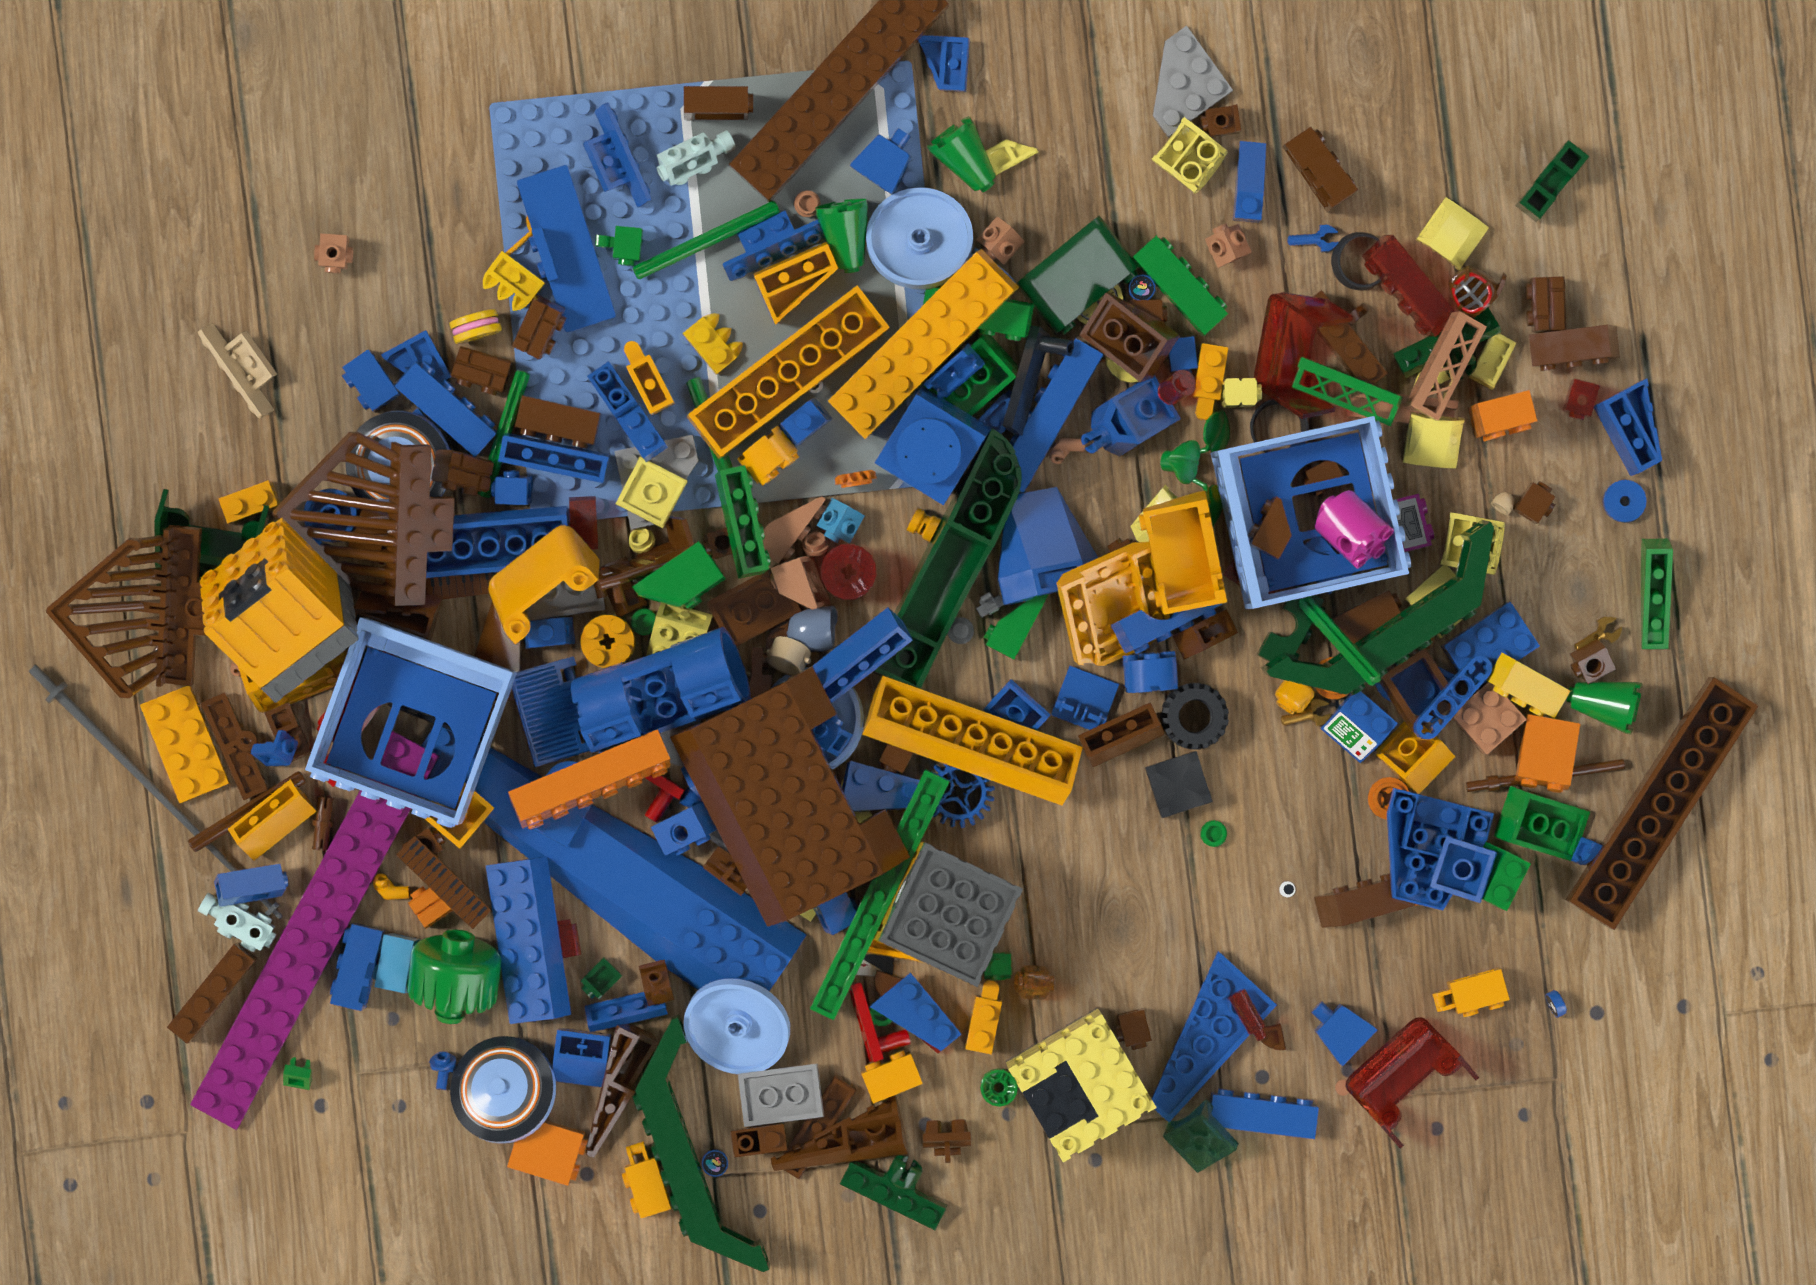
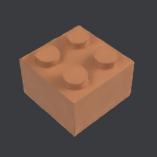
M1488 681L1475 691L1452 718L1456 725L1484 755H1488L1527 720L1508 698L1493 691L1495 685Z

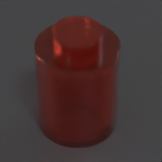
M1176 371L1158 385L1160 399L1168 405L1178 403L1194 392L1196 388L1195 378L1189 371Z
M570 919L557 921L563 958L582 955L577 923H571Z

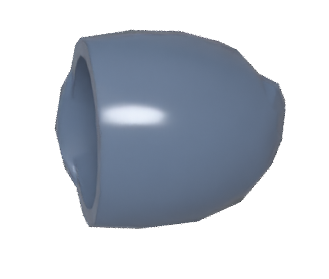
M826 606L814 610L805 609L794 614L789 621L788 631L786 632L787 637L801 642L808 647L810 652H823L833 649L835 647L837 609L835 606Z

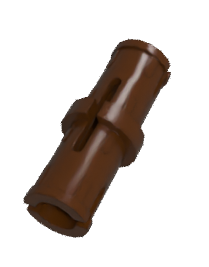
M317 796L316 819H313L312 825L315 826L313 850H320L321 839L322 851H327L329 848L330 827H333L334 824L331 821L334 797L326 796L324 807L325 797Z

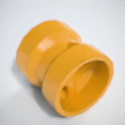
M918 507L906 531L912 534L918 533L922 536V539L930 542L941 519L936 516L927 515L925 510Z

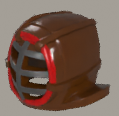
M1470 265L1462 268L1449 280L1448 284L1452 298L1457 305L1456 308L1467 316L1475 318L1499 297L1505 285L1507 275L1503 272L1500 282L1497 283L1491 275L1486 274L1483 270L1471 267Z

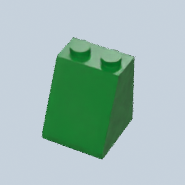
M1485 842L1482 848L1495 851L1497 855L1482 900L1499 909L1508 911L1531 863Z

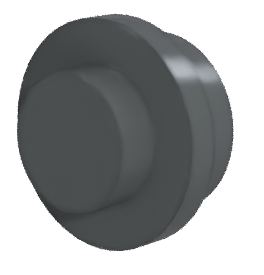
M956 618L948 632V636L954 643L964 644L973 637L974 628L968 619Z

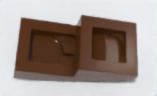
M289 702L264 712L275 738L278 730H284L298 741L292 762L311 754L312 751Z

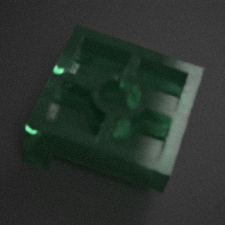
M1208 1100L1203 1101L1185 1118L1168 1122L1163 1134V1138L1197 1173L1236 1151L1239 1144L1211 1114L1213 1106Z

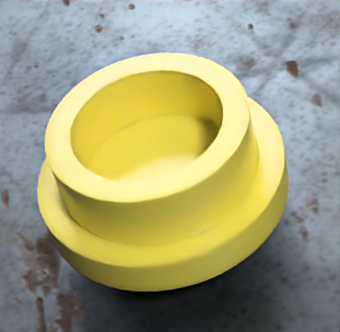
M641 527L631 532L629 545L634 552H647L654 546L655 536L651 530Z

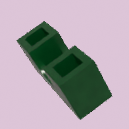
M1571 141L1565 142L1515 206L1535 222L1540 220L1556 200L1561 190L1586 162L1589 155Z
M1312 595L1311 597L1325 610V607L1322 606L1324 600L1316 595ZM1300 598L1285 601L1282 607L1283 610L1289 612L1294 617V631L1287 637H1280L1273 632H1268L1256 654L1257 656L1269 662L1281 653H1284L1290 659L1298 660L1300 654L1296 651L1301 643L1306 645L1313 632L1309 629L1312 620L1299 607Z

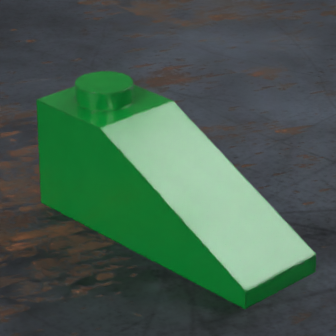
M1049 594L1036 596L1024 602L999 620L996 626L990 624L983 637L988 640L985 645L1014 660Z

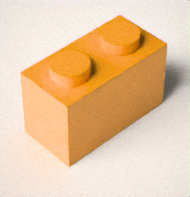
M269 480L219 498L227 524L231 525L262 514L264 505L269 506L270 511L280 504L273 482Z
M904 1050L890 1055V1060L881 1064L880 1061L865 1065L866 1070L862 1071L861 1074L873 1104L923 1084L911 1052L905 1054Z

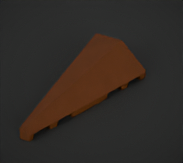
M617 1024L585 1151L586 1155L593 1158L635 1092L632 1086L659 1043L652 1033L633 1024Z
M896 1095L889 1097L887 1101L876 1107L874 1105L867 1107L866 1112L853 1119L848 1117L814 1135L813 1140L801 1146L797 1144L791 1147L792 1151L778 1158L772 1157L771 1165L773 1170L779 1171L908 1154L905 1129Z

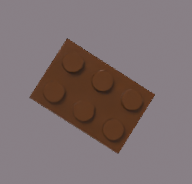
M771 568L764 574L756 575L706 602L719 628L724 627L729 632L736 647L784 622L794 614L802 612L796 601L780 594L778 589L773 587L770 579V574H772Z

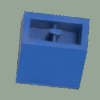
M558 1028L553 1057L555 1080L557 1082L601 1087L609 1058L612 1035Z

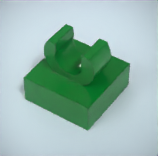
M296 1057L290 1060V1065L285 1064L283 1086L310 1090L312 1082L310 1060H306L304 1067L296 1066Z

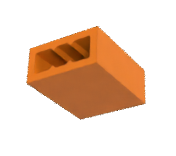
M1528 714L1526 716L1527 720L1524 721L1515 781L1521 782V786L1536 788L1537 785L1546 786L1548 791L1562 793L1563 790H1568L1571 786L1580 723Z
M545 1120L534 1133L514 1142L507 1167L568 1186L571 1180L576 1181L580 1165H577L576 1161L579 1154L584 1155L588 1140L583 1139L585 1132Z

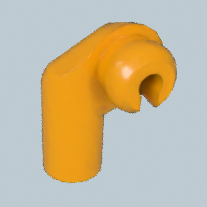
M382 873L374 877L373 887L385 900L410 899L409 886H395Z

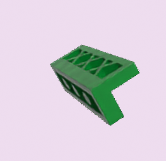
M1301 357L1297 366L1299 370L1292 385L1293 388L1365 417L1374 416L1376 421L1392 426L1403 396ZM1305 370L1316 375L1319 382L1318 385L1311 388L1300 385ZM1320 376L1327 378L1329 380L1322 382ZM1333 381L1339 383L1344 394L1335 398L1328 396L1324 386ZM1345 386L1352 388L1353 390L1347 392ZM1321 387L1323 393L1318 392L1314 389ZM1357 391L1365 394L1369 404L1359 408L1353 406L1349 395ZM1370 396L1377 398L1378 400L1372 402ZM1346 397L1348 403L1343 402L1339 399ZM1384 401L1393 405L1388 419L1377 415L1374 404ZM1371 407L1373 413L1363 409Z

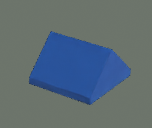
M1012 679L1003 686L983 709L986 713L1037 730L1051 715Z
M1446 836L1430 887L1481 903L1497 852Z

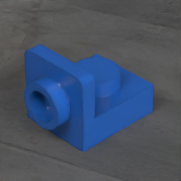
M278 730L274 742L254 744L251 754L265 766H289L295 754L298 741L286 731Z

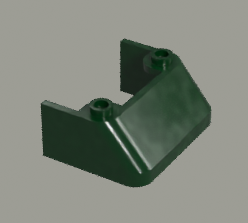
M163 489L154 520V536L164 535V530L170 525L202 528L199 580H201L207 571L214 570L221 565L226 556L235 554L247 540L256 538L263 532L264 528L269 524V506L264 505L260 522H246L243 525L242 533L190 525V517L184 510L169 507V490ZM155 546V552L163 551V548ZM155 562V567H162L161 564Z

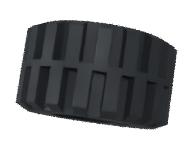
M1188 683L1170 692L1164 701L1161 713L1162 727L1169 739L1178 746L1192 750L1205 749L1218 742V739L1224 735L1229 722V710L1225 704L1226 701L1216 689L1206 684ZM1192 700L1203 702L1210 711L1209 724L1199 732L1186 730L1179 720L1180 709L1185 703Z

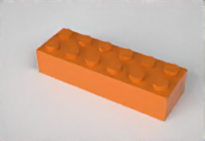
M657 729L511 790L508 793L522 829L528 827L529 830L543 825V820L553 816L555 820L569 814L568 809L578 806V809H582L593 804L592 800L602 796L603 799L614 796L618 793L617 789L627 785L628 788H633L643 783L642 779L652 775L653 778L664 775L668 772L667 768L671 767L670 757Z

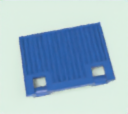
M574 656L519 671L515 677L512 691L535 767L590 751L585 739V743H581L578 733L581 730L578 722L580 717L577 704H573L571 682L577 678L573 667L577 665ZM561 669L564 670L567 682H563L562 675L560 672Z

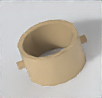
M776 637L770 650L768 649L766 652L768 664L775 670L790 676L805 670L807 663L811 662V652L808 647L788 637Z

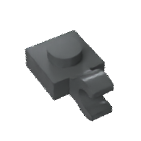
M989 592L980 597L981 600L978 602L981 606L977 607L976 610L981 617L988 613L991 615L1004 605L1000 595L994 597Z

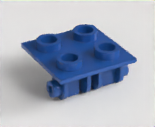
M1069 666L1051 715L1088 730L1106 723L1107 715L1119 684Z

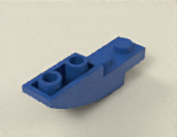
M609 361L587 376L645 462H648L668 448Z

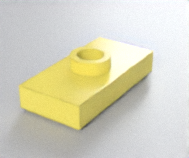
M1500 333L1488 338L1477 360V367L1469 378L1493 390L1516 342Z

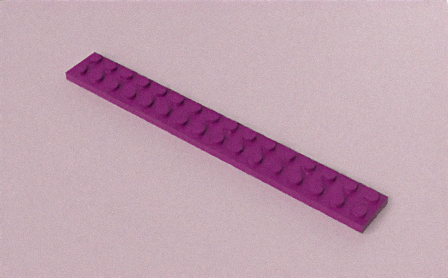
M392 731L381 765L414 777L425 748ZM434 752L424 776L425 780L428 779L440 757ZM362 790L359 791L191 1101V1106L235 1130L239 1128L411 808L405 806L404 809H397L386 805L387 799L380 797L379 799L372 800L361 796Z

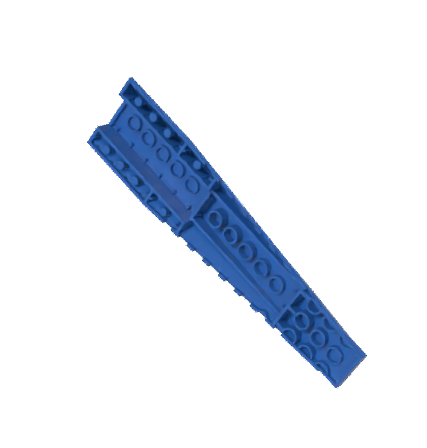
M443 727L433 751L440 757L429 775L431 778L437 777L448 768L455 753L454 734ZM431 732L421 745L426 748ZM490 747L475 788V792L494 807L493 811L484 821L487 826L528 859L547 856L550 876L655 961L665 959L669 971L697 990L721 979L746 980L758 984L768 991L771 990L807 936L805 933L787 921L767 927L753 898L743 893L740 896L705 870L703 866L681 854L676 856L675 852H672L665 856L658 841L594 805H591L568 848L533 829L529 830L528 827L522 829L508 792L540 779L542 776ZM473 759L472 764H471L470 769H469V772H468V775H467V777H466V780H465V783H466V784H467L468 778H469V776H470L472 767H473V765H474L475 759Z

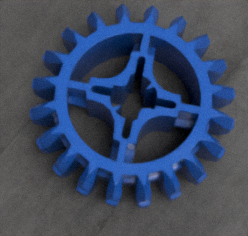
M944 764L946 768L941 770L938 765H935L934 769L938 772V775L943 777L947 774L951 786L949 791L943 794L933 817L941 813L943 815L940 819L941 824H944L946 819L950 818V827L952 828L955 826V820H960L961 828H965L964 819L968 818L971 825H975L973 816L976 814L981 820L984 819V815L980 810L983 808L986 811H990L991 807L984 803L986 800L994 801L993 796H987V791H994L995 787H986L985 784L991 780L974 775L977 780L964 784L959 782L954 773V770L960 769ZM953 779H955L956 784L960 788L972 786L966 790V794L963 793L966 795L963 798L965 805L957 796L946 798L951 795V791H955L952 789L955 786L952 781ZM981 787L979 803L971 810L967 800L968 795L971 791ZM957 801L961 805L964 814L950 813L941 804Z

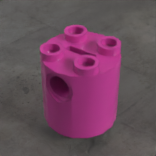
M1350 490L1342 492L1337 497L1330 496L1319 509L1315 524L1316 531L1357 569L1361 568L1371 557L1374 559L1379 558L1386 549L1384 543L1394 532V529Z

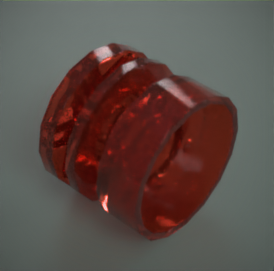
M841 544L831 549L824 557L821 565V579L826 589L833 596L843 600H856L866 595L873 587L876 579V564L871 554L863 547L855 544ZM847 564H851L852 569L856 570V575H851L850 579H845V574L841 573V569H845Z

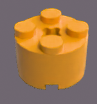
M779 426L773 428L767 437L766 435L761 437L742 453V456L737 458L742 466H746V470L750 472L753 480L762 486L766 483L768 484L780 474L777 471L778 468L784 469L799 458L797 454L798 449Z
M602 615L592 619L584 627L581 635L583 654L592 664L601 668L627 662L633 654L636 643L631 626L625 620L613 615ZM606 634H609L610 638H615V643L611 644V649H607V646L601 644Z

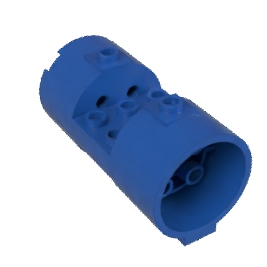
M724 627L675 643L668 649L628 663L621 662L578 677L571 682L573 704H577L581 734L591 753L599 752V754L657 729L659 733L693 721H699L725 712L751 699L749 682L741 656L731 635Z

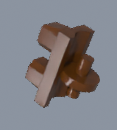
M718 846L703 868L741 896L747 889V886L731 855Z
M965 1119L951 1121L952 1133H941V1121H927L925 1134H923V1148H934V1156H945V1163H951L950 1156L961 1155V1147L971 1146V1132H968Z

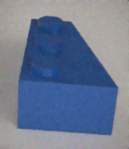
M1647 378L1593 406L1630 476L1641 473L1662 461L1657 428L1654 427L1652 416L1653 406L1650 403L1647 387L1649 384Z
M353 923L351 928H346L343 937V943H346L344 954L340 953L336 969H339L337 979L333 980L330 995L332 997L330 1004L358 1011L367 1008L373 983V972L378 963L379 946L385 930L358 923Z

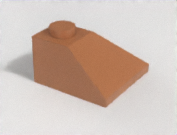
M814 556L800 557L771 568L772 574H770L772 585L775 589H778L780 594L812 610L830 605Z

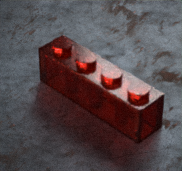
M1383 235L1361 255L1366 261L1365 267L1371 274L1377 275L1381 279L1382 288L1389 295H1394L1399 302L1397 304L1399 309L1405 315L1412 317L1415 321L1414 327L1421 335L1436 337L1444 329L1451 313L1455 312V310L1395 236Z

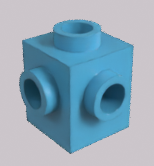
M831 498L817 526L825 530L824 536L838 543L842 539L850 544L865 515Z

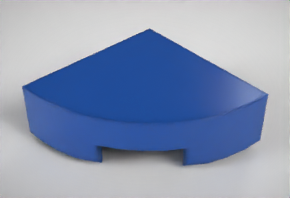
M1581 837L1571 861L1579 865L1587 864L1596 857L1603 845Z

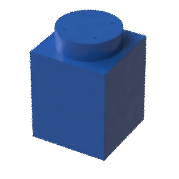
M923 386L913 398L876 459L875 464L944 505L987 437L991 427L945 399H938L937 394Z

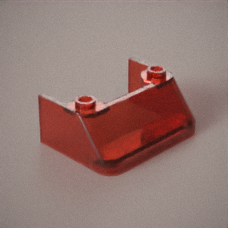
M1285 292L1270 295L1267 301L1254 371V378L1257 384L1262 385V392L1301 419L1335 412L1336 407L1329 402L1295 389L1292 385L1299 370L1297 366L1301 357L1311 359L1316 327L1322 328L1353 321V316L1325 298ZM1305 370L1300 385L1308 388L1318 385L1319 382L1316 375Z
M1417 1017L1406 1024L1347 1078L1345 1087L1377 1125L1401 1149L1404 1145L1391 1131L1399 1124L1402 1117L1401 1110L1396 1106L1397 1103L1434 1070L1441 1076H1450L1463 1067L1475 1081L1480 1077L1457 1050L1425 1018Z

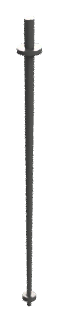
M34 665L29 670V673L50 693L45 699L49 704L56 699L194 836L200 833L191 821L63 692L68 686L65 681L57 686L37 665ZM212 843L205 846L231 872L238 871ZM267 899L260 900L268 908L265 912L268 916L273 913L278 919L282 918L281 913L277 910L280 906L277 902L272 905Z

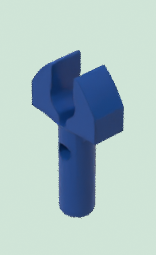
M1320 225L1319 231L1316 234L1289 235L1287 242L1290 246L1316 244L1320 247L1321 252H1329L1339 242L1326 243L1320 238L1327 233L1337 234L1338 231L1330 225Z

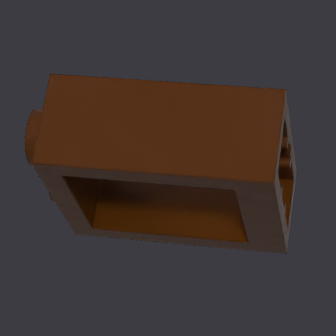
M684 86V120H748V113H753V93H748V86Z
M1426 648L1420 652L1415 649L1409 653L1410 658L1398 666L1392 664L1386 668L1388 673L1382 676L1379 682L1412 733L1414 732V723L1418 717H1415L1391 678L1421 659L1442 691L1448 682ZM1446 700L1441 701L1437 705V710L1440 714L1451 708L1450 703ZM1432 712L1429 713V715L1433 716L1431 721L1436 718Z

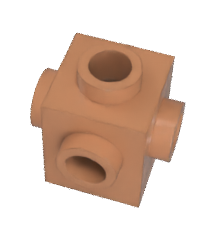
M998 216L976 239L983 247L982 250L992 260L996 259L1003 265L1025 242L1010 225Z
M1227 223L1212 229L1214 235L1205 239L1209 252L1213 256L1218 268L1252 253L1239 223L1228 227Z
M320 233V245H315L314 261H318V266L325 268L326 273L340 274L341 269H348V263L353 262V247H349L350 237L347 235ZM337 250V255L331 258V253Z

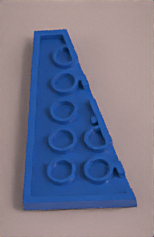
M1217 951L1151 1098L1157 1107L1155 1110L1168 1122L1177 1115L1277 1006L1219 951Z

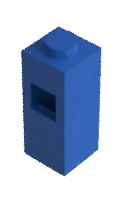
M280 864L217 874L214 885L219 907L282 897L286 887H288L286 872H282Z

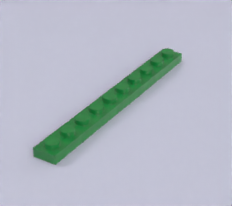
M927 769L924 770L896 828L910 857L871 880L810 1007L811 1010L832 1020L835 1019L948 786V779Z

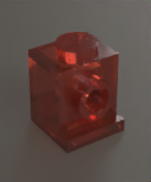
M1572 379L1563 411L1569 412L1568 417L1584 421L1585 417H1591L1600 385ZM1580 395L1586 397L1585 405L1578 403L1577 399Z

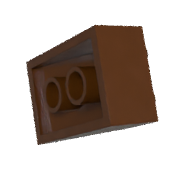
M1110 292L1105 293L1079 334L1140 383L1155 376L1180 337L1178 333L1161 320Z

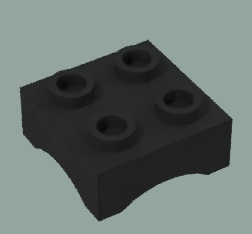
M1197 751L1145 767L1161 818L1213 802Z

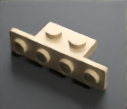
M211 324L200 329L198 334L203 345L214 355L218 366L226 372L232 381L233 387L241 393L248 403L250 411L258 418L272 413L274 408L260 388L275 377L277 373L248 332L241 333L227 344L215 325Z

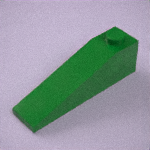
M1668 538L1642 539L1641 543L1642 649H1669L1673 547Z

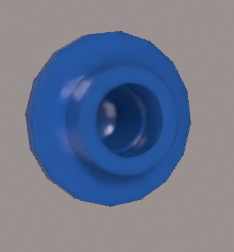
M442 1051L432 1056L429 1061L431 1069L438 1071L436 1089L446 1090L449 1072H453L456 1068L455 1056Z

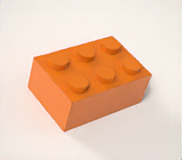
M1530 390L1484 401L1468 407L1475 438L1483 437L1484 442L1505 436V431L1507 430L1509 435L1532 429L1531 424L1537 422Z

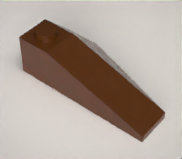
M492 602L474 657L515 672L522 671L521 640L514 644L506 635ZM512 688L507 701H515ZM495 692L497 694L494 701H497L499 693Z

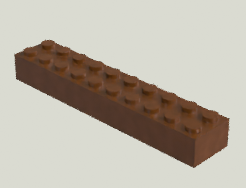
M879 0L729 164L730 168L768 203L771 202L948 9L949 3L946 0Z
M1708 677L1601 843L1603 845L1601 850L1588 863L1565 899L1567 902L1609 929H1616L1753 716L1758 705L1715 677Z

